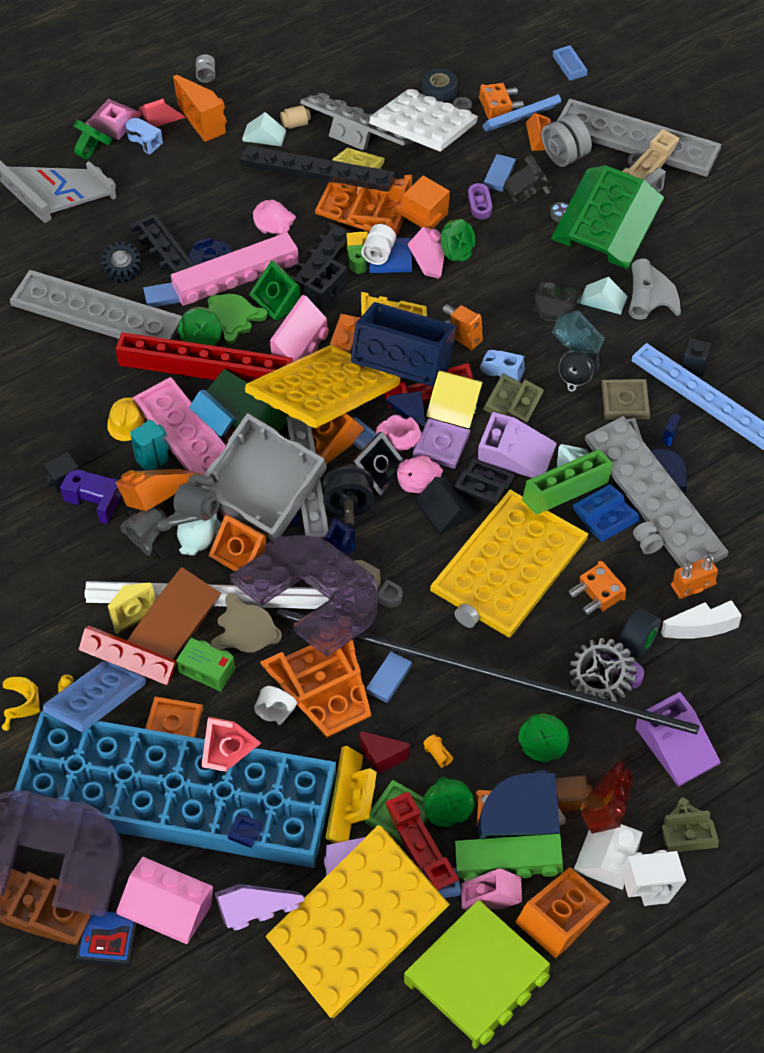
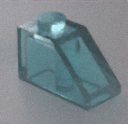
M579 310L559 316L552 331L566 347L570 348L573 346L576 350L592 355L599 353L605 340Z

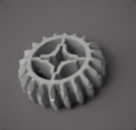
M603 638L599 639L598 645H596L594 640H590V648L582 645L581 648L584 652L582 654L575 652V656L579 660L571 661V665L576 668L570 671V675L575 677L571 680V683L577 686L576 691L607 700L610 698L614 702H617L615 696L618 694L621 698H625L624 688L631 691L632 687L628 682L636 681V678L630 674L637 672V668L631 666L634 664L635 659L629 657L631 653L629 649L623 650V644L619 642L615 645L613 639H609L606 644ZM601 654H611L620 660L615 662L614 660L604 661ZM593 659V666L586 670L588 663ZM601 664L606 668L605 678L600 674L602 673ZM622 669L619 679L615 684H613L612 680L614 675L620 673V670ZM592 681L594 683L600 681L605 686V689L592 688L587 685V682Z

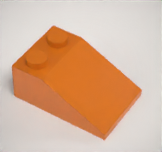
M173 76L177 105L204 142L225 134L227 120L223 112L225 109L223 100L207 88L181 76Z
M346 413L317 428L311 427L315 453L324 458L327 465L354 443L364 430V427Z
M184 469L131 470L121 476L122 478L115 483L126 506L148 511L176 494L178 488L182 484L188 483L192 475L202 474Z
M569 867L526 903L515 923L554 958H557L591 924L610 901Z

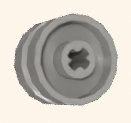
M567 114L542 129L541 136L544 148L551 160L560 167H566L576 159H580L591 152L592 143L588 129L583 121L574 114Z

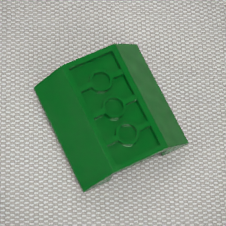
M606 165L588 168L551 239L569 247L575 241L606 253L610 263L628 269L664 197L645 180Z

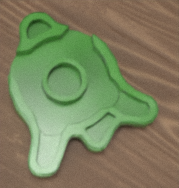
M236 294L213 295L208 298V309L215 312L221 320L222 332L227 344H234L239 334L249 333L252 330L250 322L264 321L268 316L266 309L254 307L245 298Z

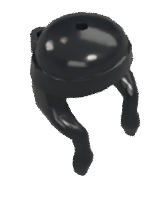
M571 346L561 355L558 370L561 378L567 383V389L570 392L575 391L578 386L588 384L594 379L601 366L600 360L602 357L599 353L591 358L584 352L575 351V348Z

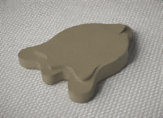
M229 593L225 597L227 611L217 620L219 626L225 628V632L211 641V647L217 650L234 648L240 652L251 654L257 653V651L269 645L278 644L281 641L282 633L274 625L271 616L266 610L256 605L243 603L234 593Z

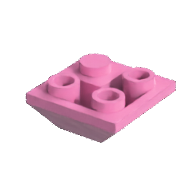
M108 99L86 124L103 134L119 140L127 132L126 122L132 118H139L141 112Z

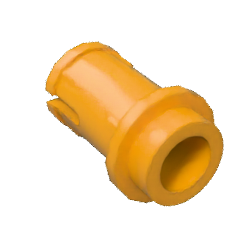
M431 735L423 743L425 746L424 750L430 752L438 765L443 768L444 765L447 766L452 762L453 757L442 745V739L436 737V735Z

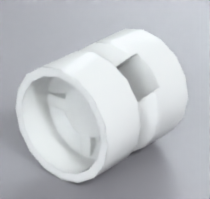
M383 224L372 226L361 250L363 258L376 265L385 263L396 240L395 232Z

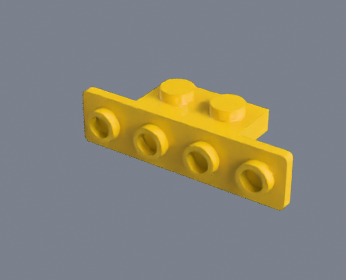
M348 746L341 748L326 832V839L333 843L349 841L351 824L369 819L377 772L370 768L361 771L363 755Z

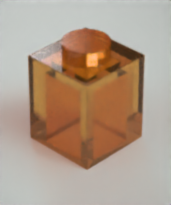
M586 777L556 778L557 802L561 812L587 810L589 800L593 799L591 785L586 783Z

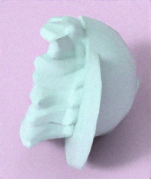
M217 513L207 521L199 520L178 525L177 537L182 545L179 549L181 554L195 555L212 544L221 525L217 518Z

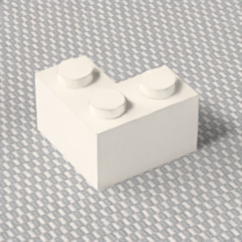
M659 850L652 854L644 855L640 852L632 853L627 856L620 867L628 897L641 896L644 906L669 903L686 881L677 851L667 852L666 850Z

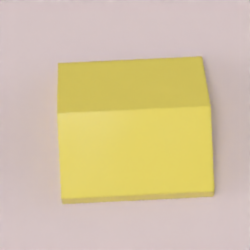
M347 147L334 157L332 161L380 169L385 158Z
M151 583L124 585L110 602L108 609L116 634L141 621L156 599Z

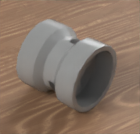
M205 54L200 55L196 59V78L200 82L208 83L215 79V60L212 56Z
M651 521L638 525L633 531L636 540L640 541V547L644 554L654 553L664 545L661 535L656 533L657 528Z

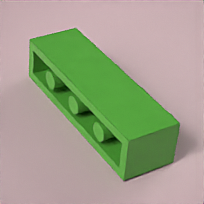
M600 449L527 480L522 501L538 515L608 483L613 462Z
M560 834L455 841L459 880L469 881L499 868L520 876L521 879L529 878L534 874L553 877L558 875V873H563Z

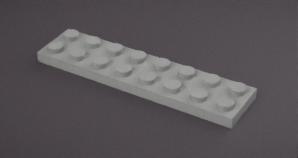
M573 99L568 100L558 118L559 120L567 114H574L585 124L590 134L591 142L630 154H644L650 148L651 140L664 129L679 138L678 144L664 164L706 177L721 149L720 143Z
M32 270L28 271L10 299L11 306L118 339L121 332L173 340L178 333L179 321L182 317Z
M624 416L585 436V441L592 451L600 449L613 462L610 475L644 520L654 523L657 528L656 533L661 535L664 546L680 567H683L687 562L694 563L704 559L705 555L708 554L712 555L713 563L728 556V550Z

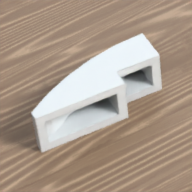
M732 601L711 610L705 602L663 621L661 634L663 637L668 638L714 636L738 628L742 615Z

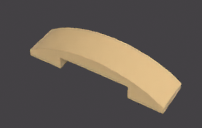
M662 129L651 140L650 148L630 169L625 168L622 172L644 180L649 173H653L659 167L661 168L678 144L679 138Z

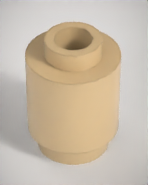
M304 105L284 109V112H280L284 128L292 129L308 125V120H311L310 111Z

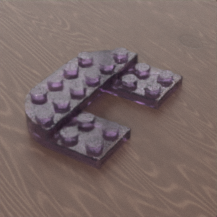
M306 535L277 537L275 540L265 544L266 552L230 574V582L261 606L301 579L329 599L327 602L293 624L294 632L326 657L366 630L372 624L378 612V588L373 576L358 563L320 537Z
M9 791L0 794V896L5 894L17 847L22 846L65 856L52 903L53 907L105 918L117 870L122 864L123 854L119 834L112 822L98 809L86 803H76L32 794L30 791Z

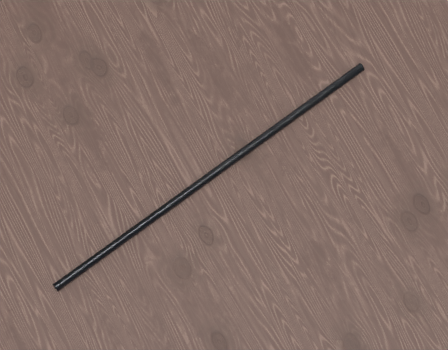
M278 609L276 615L277 618L323 631H328L338 626L337 624L283 609ZM350 628L351 639L697 735L700 725Z

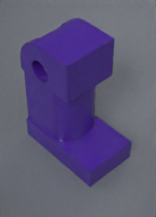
M83 470L69 472L60 487L63 501L80 505L82 500L99 504L97 507L99 521L105 524H109L122 497L115 483L118 480L95 475ZM75 478H80V479H81V480H78V481L73 482V480H74Z

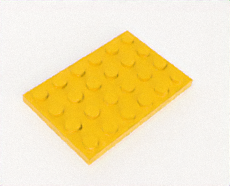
M331 344L247 383L245 392L254 396L255 399L262 400L273 408L289 414L290 417L297 418L308 426L317 428L399 386L400 377L350 362V353Z
M512 490L506 493L430 587V591L457 607L461 604L472 606L477 611L480 621L509 638L588 539V533L549 511L536 515L522 501L523 496Z
M378 825L304 898L305 901L299 903L300 907L292 910L266 935V938L328 1016L335 1018L450 904L388 832Z

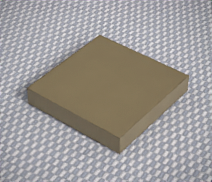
M646 379L602 380L601 387L605 420H616L622 416L625 419L635 418L636 420L650 418Z

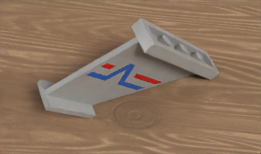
M0 161V182L44 223L51 220L50 213L107 195L113 200L117 198L114 181L111 178H107L99 167H95L91 162L86 163L87 169L8 167Z

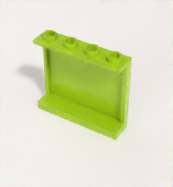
M478 899L404 973V983L411 989L416 987L473 1041L472 1047L476 1049L481 1043L485 1045L491 1040L495 1034L493 1030L499 1024L504 1026L513 1016L512 1011L518 1005L522 1007L532 995L530 992L536 986L540 988L546 983L550 977L548 974L550 963Z

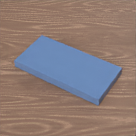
M104 660L43 704V712L80 732H84L146 684V678Z

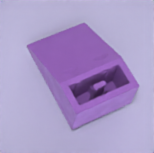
M681 692L652 706L647 711L700 725L697 735L637 718L636 730L678 787L720 764V760L694 709Z

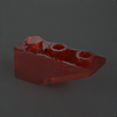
M622 761L614 765L585 799L581 814L591 834L621 827L626 803L629 800L630 787L633 784L632 775L629 770L625 769Z

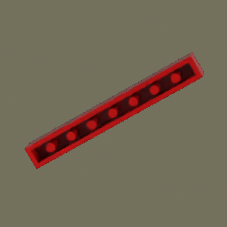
M121 332L116 346L119 366L216 380L223 369L249 383L293 362V358L124 332Z

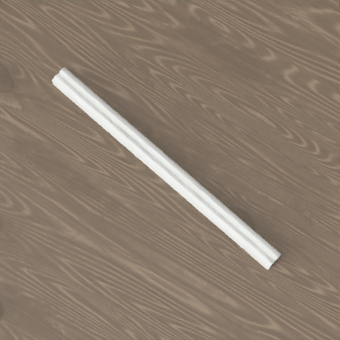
M87 581L85 589L86 603H110L122 586L141 583ZM151 583L155 599L158 598L168 583ZM210 585L222 593L214 606H226L225 597L229 593H234L243 603L263 608L372 610V589Z

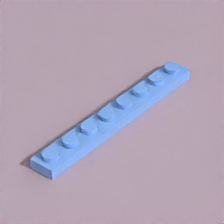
M647 343L632 356V362L764 450V421Z

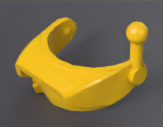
M10 677L3 681V688L15 690L27 699V702L23 705L4 711L6 720L2 725V729L8 731L11 718L32 716L40 712L38 687L27 678Z

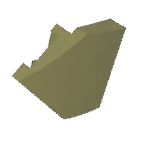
M682 797L678 801L677 807L670 815H666L664 818L662 835L667 852L718 848L719 840L714 823L710 819L709 811H701L691 806L689 800Z

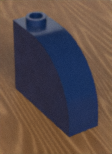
M545 770L515 775L499 783L488 795L478 821V839L560 834L555 773H548Z

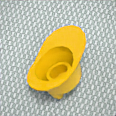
M133 398L118 400L110 410L108 431L116 440L130 441V432L137 427H142V424H144L145 417L134 404Z

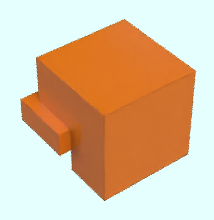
M422 176L403 194V201L396 207V213L420 227L433 229L448 214L450 191Z

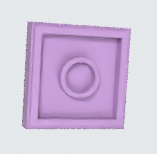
M428 418L421 433V438L414 448L413 457L428 456L432 462L456 469L471 435V430Z

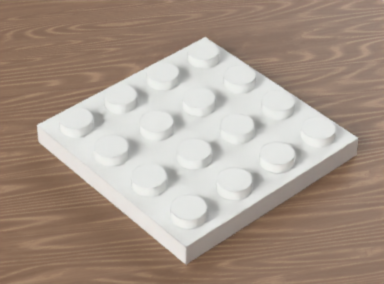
M408 89L371 115L369 123L441 152L475 125L478 116L472 114L469 110L457 109L451 103L436 101L435 97L425 96L417 90Z

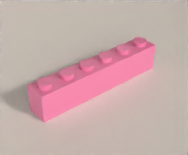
M286 232L171 274L172 286L182 306L194 303L260 278L271 260H274L282 269L298 264V248Z

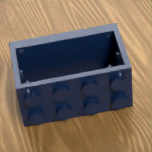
M373 302L355 324L350 362L434 386L439 370L445 371L450 364L457 325Z

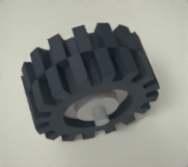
M123 241L121 245H118V242H114V247L111 244L108 245V250L105 249L103 251L104 255L102 254L104 274L108 275L110 280L114 278L116 283H118V279H121V283H125V279L130 282L132 281V276L136 278L141 267L140 254L137 252V248L134 247L132 249V244L128 243L126 246Z

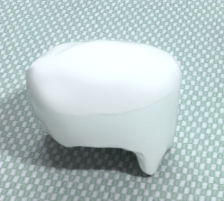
M266 686L261 689L254 710L263 720L269 722L276 721L278 725H281L294 710L297 701L287 692L277 687Z

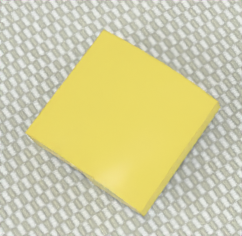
M439 370L426 417L470 428L482 382Z

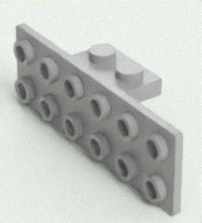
M318 93V95H310L307 98L301 99V104L334 117L329 137L358 149H367L371 133L403 146L415 142L370 124V116L373 114H366L359 107H349L344 101L332 100L327 94Z

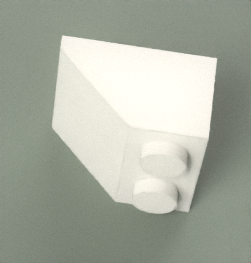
M619 823L591 825L574 871L623 890L625 884L620 867L627 856L638 851L643 832Z

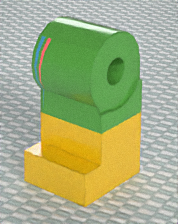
M367 231L347 233L349 267L352 272L357 274L364 273L368 269V261L363 258L361 251L368 236Z

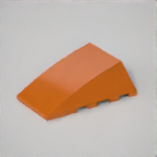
M404 175V179H395L389 192L329 182L315 209V213L330 220L370 231L371 227L376 224H383L390 227L397 236L405 217L396 213V207L403 201V194L412 187V175Z
M348 621L326 631L324 639L288 656H284L283 652H280L260 662L282 689L295 698L300 709L326 738L371 717Z

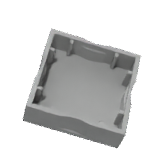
M247 413L229 438L222 454L213 461L204 476L213 479V485L207 487L198 484L197 487L214 491L219 501L218 509L262 533L266 538L276 543L327 469L325 459L297 442L284 438L275 429Z

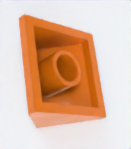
M225 514L209 557L247 578L268 554L266 536L234 517Z

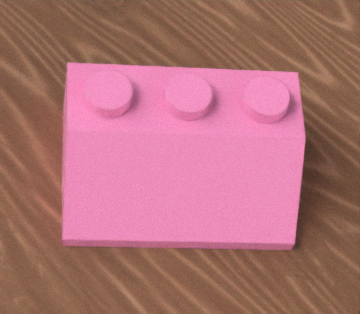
M301 296L271 338V355L293 358L294 362L316 352L319 343L326 339L329 332L327 318L307 296Z
M142 857L129 876L117 908V914L188 944L212 906L213 886Z

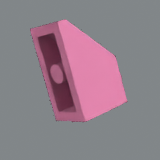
M422 227L407 245L424 275L439 279L442 274L445 255L441 246V234L436 229Z
M499 868L461 883L462 909L468 910L478 899L489 909H505L522 902L521 877Z

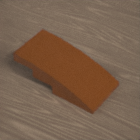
M181 567L155 600L127 641L175 659L178 653H181L193 633H196L222 593Z
M5 866L0 875V923L31 934L77 946L100 897L52 877L48 880L30 872L24 874Z

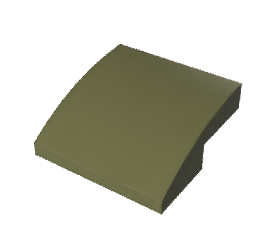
M502 373L483 410L490 414L495 412L514 417L527 424L544 390L527 380L520 383Z

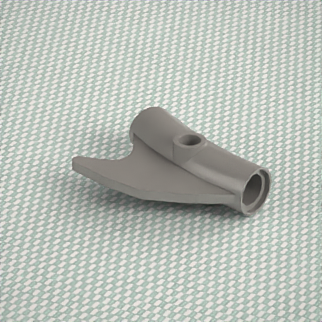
M638 259L634 261L631 266L633 294L629 314L635 319L642 320L647 318L648 314L656 307L665 305L676 316H680V300L676 286L665 275L651 266L649 260Z

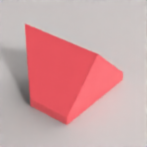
M164 99L138 108L144 121L154 127L185 118L184 115L167 105Z
M209 717L202 767L227 771L260 745L261 742L234 721Z

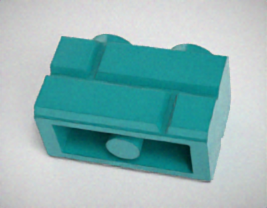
M149 420L142 424V427H137L130 432L136 462L144 470H154L157 468V465L161 466L168 461L167 451L170 447L165 440L167 433L162 425H157L153 420Z

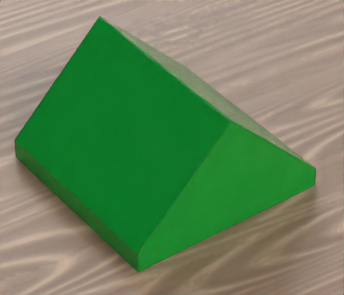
M274 260L269 262L249 294L262 308L267 310V313L274 320H279L290 313L301 298L300 286Z

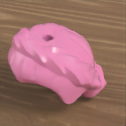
M265 200L257 205L253 211L254 223L264 234L267 232L277 234V236L289 231L296 218L294 214L275 200Z
M394 414L390 416L376 430V434L382 431L398 451L414 447L421 438L419 425L413 418L404 419L401 415Z
M423 455L406 459L399 464L397 470L400 487L412 493H422L435 477H441L443 473L440 465L432 462L428 456Z

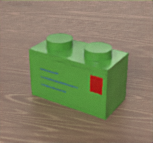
M193 638L189 640L176 660L179 673L218 691H222L236 669L234 657L228 651L217 650L206 641H197Z

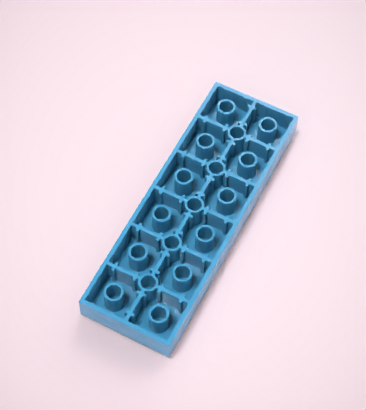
M41 711L11 803L18 815L315 868L337 776L336 762L254 748L227 771H220L202 767L205 739L97 721L84 732H80Z

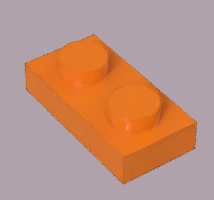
M341 314L330 345L332 344L351 354L355 324L360 317Z

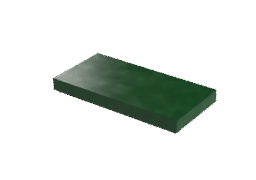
M223 369L207 392L236 417L232 426L237 428L248 413L272 427L281 435L287 428L286 417L289 414L275 409L262 400H257L254 396L246 393L245 387L247 382Z

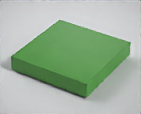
M392 780L371 809L369 819H366L365 823L373 828H376L378 825L382 826L395 841L404 845L385 804L386 801L409 791L421 812L420 818L423 824L426 823L428 818L423 810L422 802L424 797Z

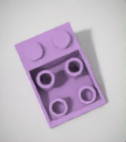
M492 412L478 447V460L506 471L534 478L547 472L557 443L514 417Z
M243 884L214 893L224 924L227 928L232 927L234 930L249 926L248 921L255 918L259 919V921L274 917L275 911L281 909L285 912L295 910L300 907V902L305 901L303 895L297 891Z

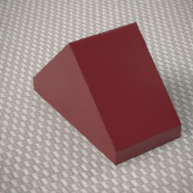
M363 731L360 733V747L373 769L377 772V775L409 759L410 743Z

